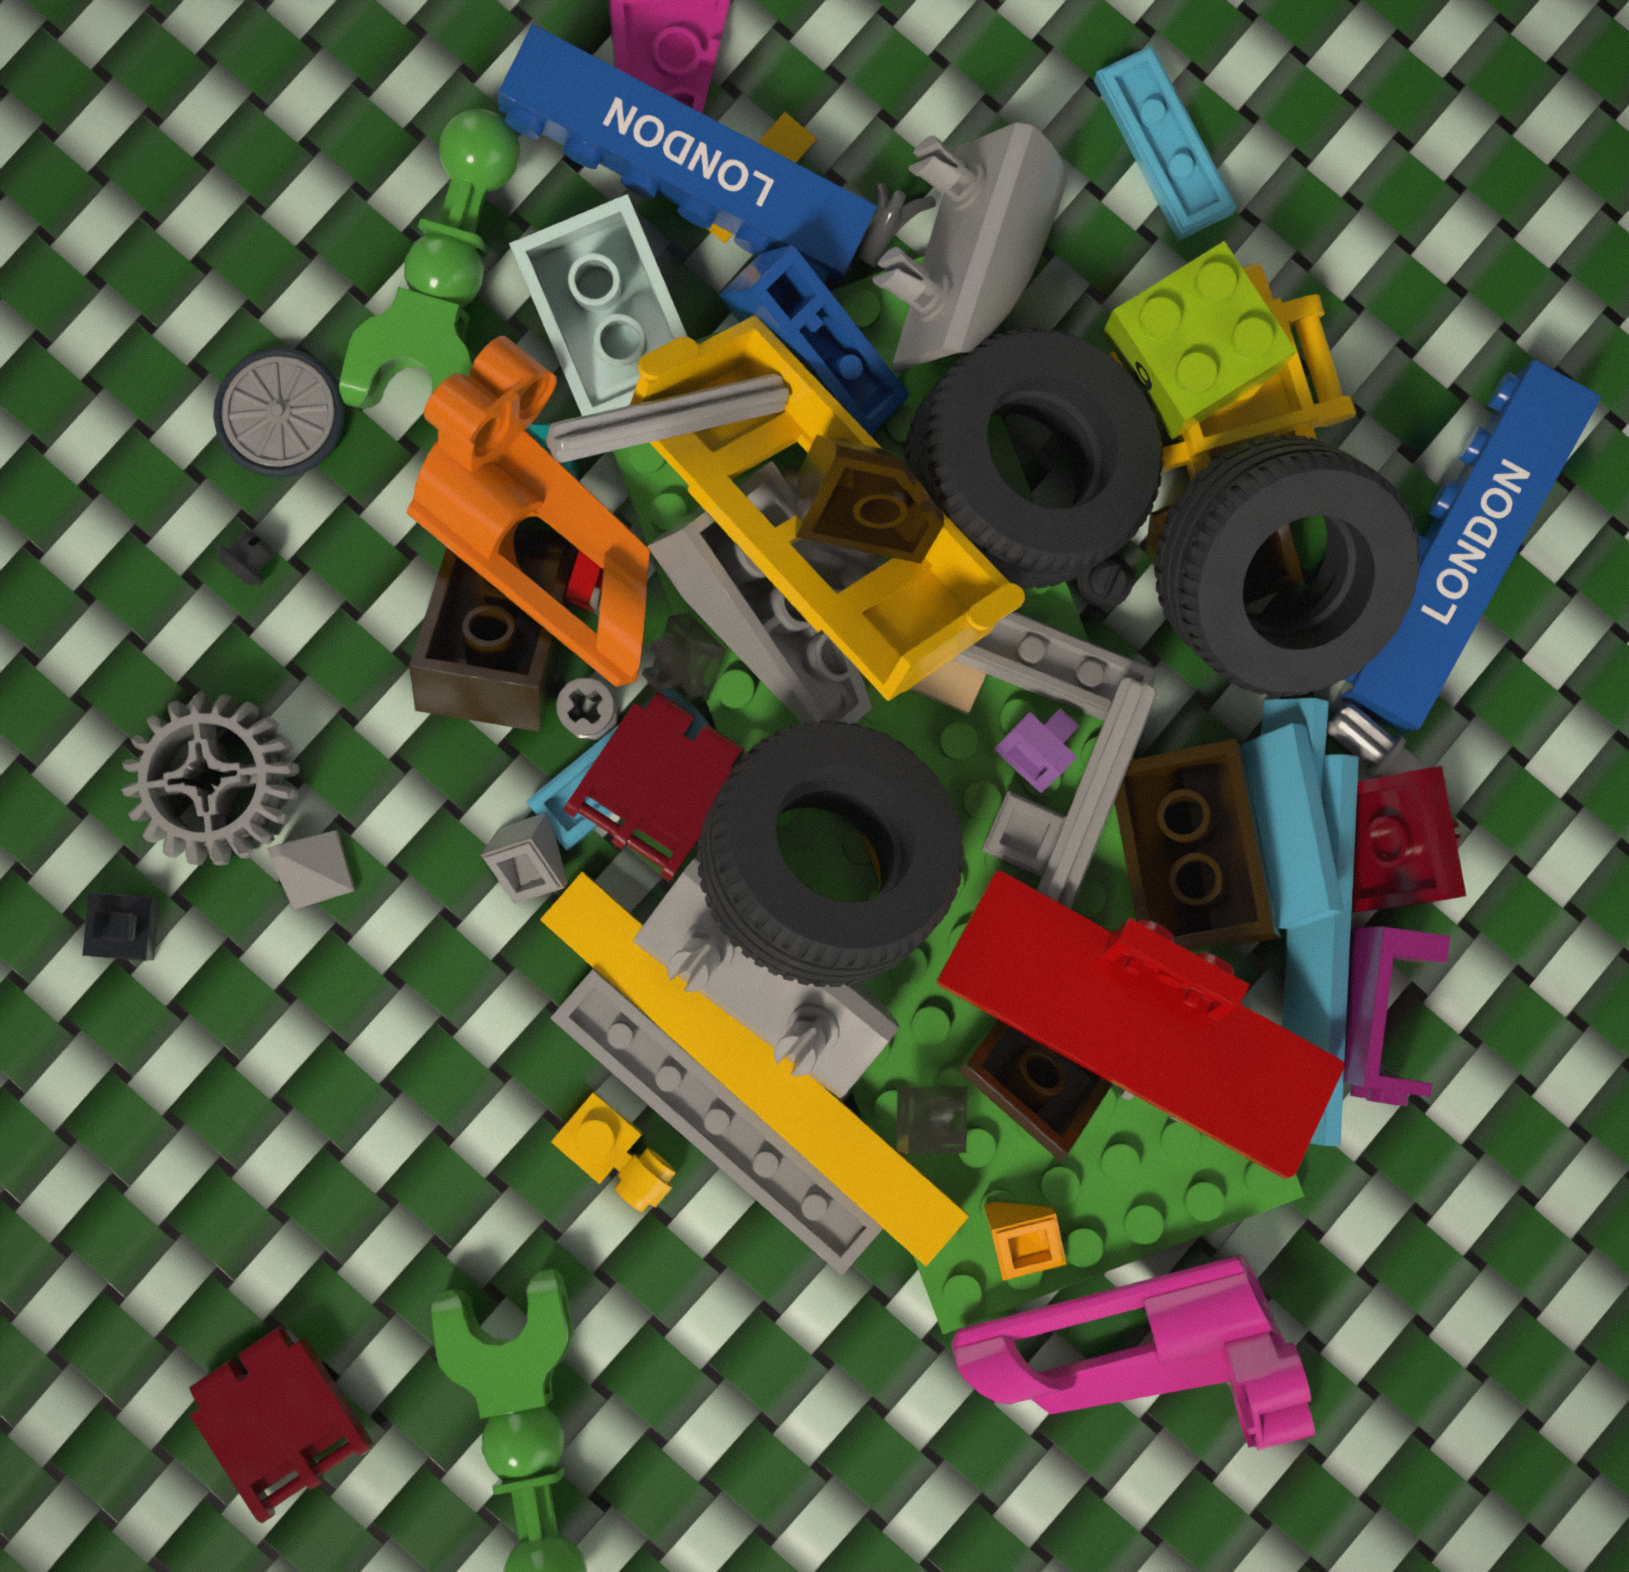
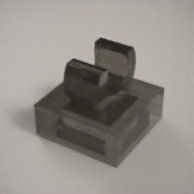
M689 612L669 616L662 638L652 642L650 647L656 654L653 667L644 668L642 675L657 691L662 692L674 688L689 705L709 700L726 649Z
M897 1086L896 1152L905 1154L966 1153V1086Z

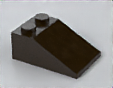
M517 527L514 533L513 547L516 561L522 573L568 609L569 601L565 594L579 549L561 534ZM447 547L409 665L415 711L541 732L554 684L561 641Z

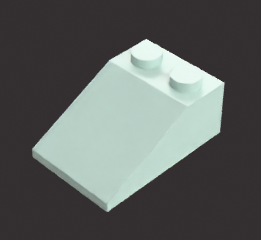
M628 194L509 243L582 416L629 406L641 375L637 369L640 358L678 337H687Z

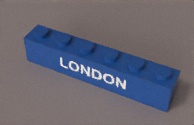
M534 24L531 25L498 91L499 112L506 115L505 122L517 132L532 139H539L541 134L564 145L563 153L576 163L590 169H597L600 164L622 176L620 182L630 191L648 199H654L656 194L679 205L677 212L689 222L706 229H710L715 224L736 235L734 242L740 248L755 256L763 252L794 245L824 284L826 282L837 287L878 207Z
M1535 359L1516 375L1507 372L1502 377L1487 403V406L1495 409L1485 429L1477 426L1467 438L1458 455V460L1465 463L1455 483L1447 480L1440 488L1428 510V514L1436 518L1425 538L1418 534L1417 539L1420 541L1418 553L1420 555V566L1418 570L1420 572L1415 584L1416 590L1412 603L1401 626L1374 659L1357 673L1345 679V683L1336 698L1347 704H1354L1366 715L1401 734L1421 728L1602 396Z

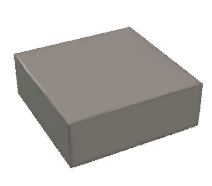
M1007 791L980 851L1040 877L1056 844L1066 816Z

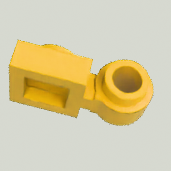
M596 1091L589 1096L551 1141L598 1184L602 1183L610 1172L616 1168L619 1171L618 1176L621 1180L615 1185V1191L629 1205L641 1213L649 1205L657 1207L673 1188L670 1180L677 1173L676 1170L650 1148H647L642 1155L633 1154L630 1149L644 1133Z

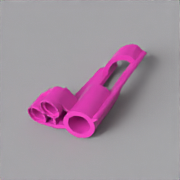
M1243 1254L960 1328L951 1342L957 1370L964 1380L981 1395L997 1403L1010 1405L1031 1399L1049 1414H1056L1229 1382L1248 1448L1255 1446L1256 1450L1259 1451L1315 1436L1313 1419L1308 1402L1311 1401V1395L1300 1356L1293 1342L1286 1343L1275 1322L1262 1287ZM1145 1307L1153 1339L1145 1345L1037 1372L1024 1360L1014 1342L1015 1340Z

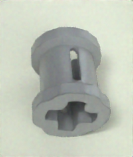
M591 678L575 679L566 684L559 693L556 702L557 715L562 725L576 737L597 741L617 727L619 705L614 695L600 681ZM585 696L592 702H596L600 698L603 699L596 707L601 717L593 724L585 718H581L576 722L574 720L581 713L576 703Z

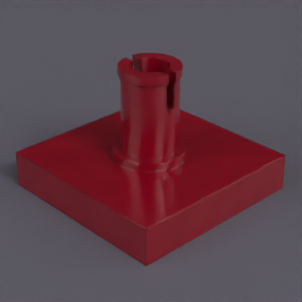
M1442 766L1423 768L1359 781L1357 783L1351 913L1467 896L1458 853L1461 833L1455 834L1454 828L1459 827V824L1451 816Z

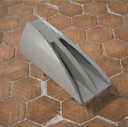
M1015 122L957 147L956 153L943 145L942 141L934 135L925 138L914 150L913 153L922 161L910 165L909 171L916 176H920L937 190L944 193L922 266L908 257L899 247H894L888 250L877 263L886 273L873 277V283L880 288H885L897 298L910 305L892 363L894 373H903L913 366L955 353L971 352L980 345L981 341L993 334L1012 311L1025 290L1043 252L1067 184L1065 167L1058 152L1034 125Z
M696 856L634 937L633 943L667 968L670 980L678 976L685 981L687 985L684 991H698L774 1048V1058L777 1064L785 1058L794 1064L791 1075L802 1076L808 1074L841 1099L898 1031L899 1025L896 1018L863 982L858 981L850 986L843 984L841 987H830L828 984L825 987H815L811 983L806 986L799 984L796 979L791 982L784 980L783 976L779 974L775 976L768 972L767 967L761 968L754 964L755 960L749 957L747 959L741 953L742 949L739 946L735 948L729 942L730 938L728 935H723L719 928L720 922H715L710 914L712 910L707 907L704 899L706 893H703L700 887L702 880L698 876L700 862L697 861Z

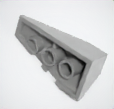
M773 461L766 463L735 483L774 527L779 526L796 515L797 497ZM702 506L692 511L647 546L683 599L802 724L809 721L819 723L820 720H830L833 723L835 721H846L848 724L856 723L872 709L859 669L823 630L818 633Z

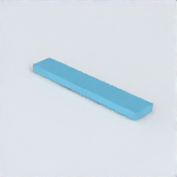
M1339 754L1325 755L1321 799L1344 912L1294 929H1287L1282 1027L1344 1062L1359 757ZM1344 1070L1310 1144L1323 1146L1341 1145Z

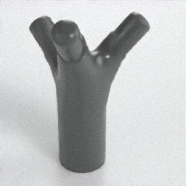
M880 183L876 185L875 192L878 206L869 231L853 258L863 266L874 270L896 233L917 214L936 206L933 196L917 199L903 205L906 198L903 191H895L890 200L886 184Z

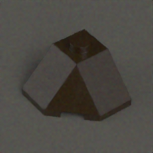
M817 434L797 475L795 538L921 564L944 526V514L903 459L881 448Z

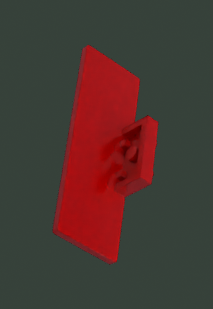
M1002 871L995 872L938 976L937 984L948 992L1283 1179L1294 1177L1345 1068L1344 1062L1242 1005L1241 1002L1250 984L1234 976L1233 967L1226 961L1208 953H1198L1196 955L1174 943V935L1163 926L1148 920L1136 922L1129 918L1112 933Z

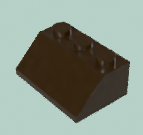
M1231 739L1131 760L1114 803L1136 922L1148 920L1163 926L1174 935V943L1190 952L1216 950L1281 938L1273 908L1244 751L1238 740Z

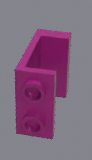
M1390 927L1351 928L1343 1081L1351 1084L1350 1096L1398 1106H1408L1409 1094L1431 1097L1432 1083L1379 1072L1393 960L1447 963L1450 936Z

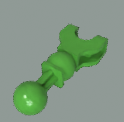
M470 109L453 117L445 126L439 141V156L444 171L451 179L439 222L436 223L426 219H420L418 228L423 232L424 236L414 242L405 257L404 278L408 289L398 287L393 304L387 311L369 318L353 331L339 384L340 394L346 405L361 409L372 408L380 402L392 376L405 368L426 369L432 378V393L449 376L460 373L467 377L470 374L471 367L477 357L467 344L466 332L470 316L463 308L474 300L482 287L484 267L480 256L487 257L489 251L488 246L475 232L487 192L497 190L509 182L514 176L520 160L518 137L514 129L497 113L485 109Z
M552 1268L539 1271L530 1280L527 1287V1324L519 1336L512 1340L495 1339L481 1329L473 1309L472 1300L465 1292L454 1288L438 1291L433 1299L431 1312L436 1357L439 1367L454 1383L467 1388L474 1395L480 1419L489 1417L482 1432V1453L489 1469L499 1478L492 1485L493 1494L508 1492L512 1494L519 1543L510 1552L503 1572H588L584 1555L578 1546L569 1538L558 1534L550 1484L558 1482L565 1475L564 1465H558L564 1451V1432L558 1417L546 1405L554 1399L551 1381L554 1369L568 1353L575 1336L568 1294L563 1277L556 1269Z

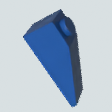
M794 245L759 254L718 295L739 322L756 315L870 436L910 396L909 392Z

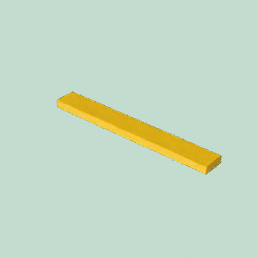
M581 872L540 919L923 1265L927 1267L969 1218L970 1214L835 1094L808 1074L802 1076L791 1075L794 1066L791 1061L785 1058L777 1064L774 1058V1048L698 991H684L687 983L680 977L676 976L670 980L667 968L633 943L634 937L644 924L587 873Z

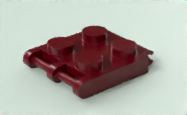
M657 692L646 709L635 703L632 705L566 803L563 811L573 818L579 813L614 836L612 844L621 850L626 845L662 868L660 875L671 882L698 843L699 836L702 833V823L706 818L705 815L718 791L733 770L732 767L742 754L744 748L707 723L695 740L691 741L685 737V734L695 721V715L660 692ZM589 797L623 819L624 823L622 826L587 804L586 802ZM637 829L673 852L670 858L635 836L634 833Z
M281 1325L238 1354L249 1375L245 1377L238 1364L231 1358L189 1387L193 1398L200 1407L189 1415L247 1507L260 1523H264L275 1515L274 1507L305 1486L312 1490L323 1483L324 1473L355 1452L362 1456L373 1449V1442L306 1337L293 1343ZM345 1436L348 1442L316 1463L313 1458L314 1456ZM296 1470L297 1477L267 1496L264 1490Z

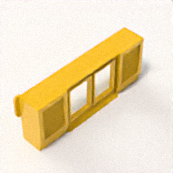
M756 315L700 344H697L689 337H678L640 358L637 369L641 375L630 405L773 373L782 377L784 386L789 390V399L786 401L785 409L781 412L649 443L689 485L687 491L784 597L818 633L823 630L887 701H890L901 692H906L991 633L1000 620L1023 604L1025 600L1024 591L1018 585L1010 583L945 514L944 526L921 564L892 558L836 594L792 546V544L801 540L800 538H795L796 515L779 526L774 527L731 481L733 478L796 442L808 453L817 434L881 448Z

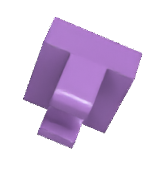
M1061 708L1044 725L1029 712L994 750L1037 791L1042 793L1077 758L1063 743L1079 725Z

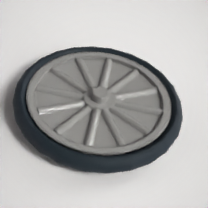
M271 348L257 351L243 358L229 370L221 382L214 400L213 419L216 434L224 450L237 464L258 475L286 478L303 474L317 467L331 454L340 440L345 425L346 406L341 397L339 383L335 375L323 362L308 353L292 348Z

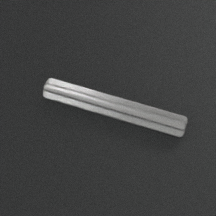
M775 373L554 422L549 425L546 443L547 447L551 450L554 460L561 463L781 412L785 409L786 401L789 399V390L784 386L780 375Z
M1123 678L1120 681L1037 889L1038 892L1069 909H1072L1157 697V690L1132 678Z

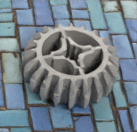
M196 694L191 702V712L179 701L169 703L170 723L159 716L152 715L147 718L149 728L155 733L153 738L148 739L139 735L131 738L134 747L144 752L140 761L127 759L122 763L125 770L138 774V782L128 783L121 789L123 795L141 798L142 801L134 806L128 815L132 821L142 822L151 820L144 830L143 838L153 843L165 838L163 854L168 857L177 858L185 851L187 863L202 865L209 854L214 865L224 866L229 864L231 847L240 858L248 859L254 855V847L250 836H253L263 844H271L275 837L266 825L269 819L281 824H287L290 820V815L286 811L277 808L280 798L291 801L296 800L299 796L298 790L282 786L284 777H293L300 771L298 764L285 761L279 762V758L293 748L291 741L286 738L271 740L279 727L278 722L270 717L257 722L259 716L258 706L245 702L237 709L235 698L229 695L221 694L213 706L208 696ZM217 729L231 730L241 737L249 747L256 764L231 763L228 759L225 745L218 743ZM188 741L189 752L185 764L178 770L168 772L175 754ZM208 768L234 775L221 778L219 786L212 785L216 790L214 792L189 785L190 783L202 782L204 774L211 775L207 770ZM256 787L247 809L239 818L228 825V819L234 817L233 805L237 795L245 789ZM168 796H189L194 801L197 816L204 817L205 832H198L185 824L174 811Z

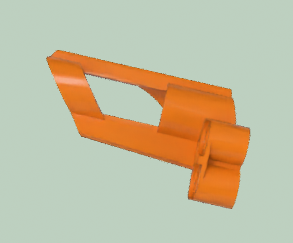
M499 336L486 345L479 353L467 377L460 373L449 376L442 381L429 397L424 409L425 420L438 429V440L428 453L419 472L414 488L413 500L408 506L407 514L615 687L637 682L645 621L650 549L525 431L540 414L554 392L557 383L556 376L509 338ZM537 516L544 520L603 569L597 634L522 573L516 561L513 546L516 528L526 517Z

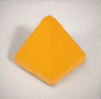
M996 1201L983 1204L1003 1281L1066 1265L1054 1208Z

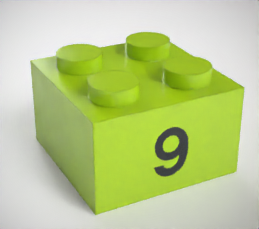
M1225 241L1115 308L1102 332L1127 372L1132 375L1138 387L1146 395L1145 397L1149 401L1153 412L1171 439L1176 438L1280 373L1297 352Z

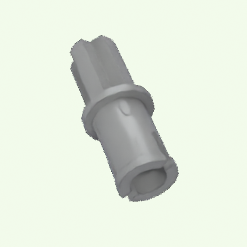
M1348 703L1339 708L1327 724L1328 733L1367 765L1366 774L1370 777L1377 775L1384 777L1429 768L1404 747L1406 743L1404 737L1401 735L1392 737L1354 704Z

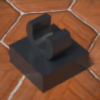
M89 892L82 956L154 961L160 897Z

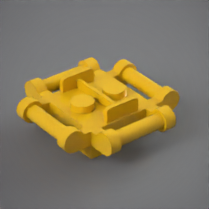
M1254 263L1242 267L1295 349L1296 345L1290 327L1296 328L1319 403H1313L1298 352H1296L1280 373L1177 436L1176 438H1178L1179 443L1167 447L1162 446L1163 471L1160 474L1186 465L1190 481H1192L1196 473L1201 469L1205 470L1207 468V464L1211 462L1210 458L1220 456L1228 450L1233 452L1234 448L1242 443L1247 445L1250 440L1258 438L1263 440L1265 437L1272 435L1279 437L1281 434L1291 435L1292 437L1300 435L1317 439L1314 428L1332 426L1356 416L1351 396H1344L1323 331L1320 318L1325 312L1319 295H1308L1282 303L1281 297L1273 299L1261 264ZM1115 352L1109 354L1118 364L1123 366Z

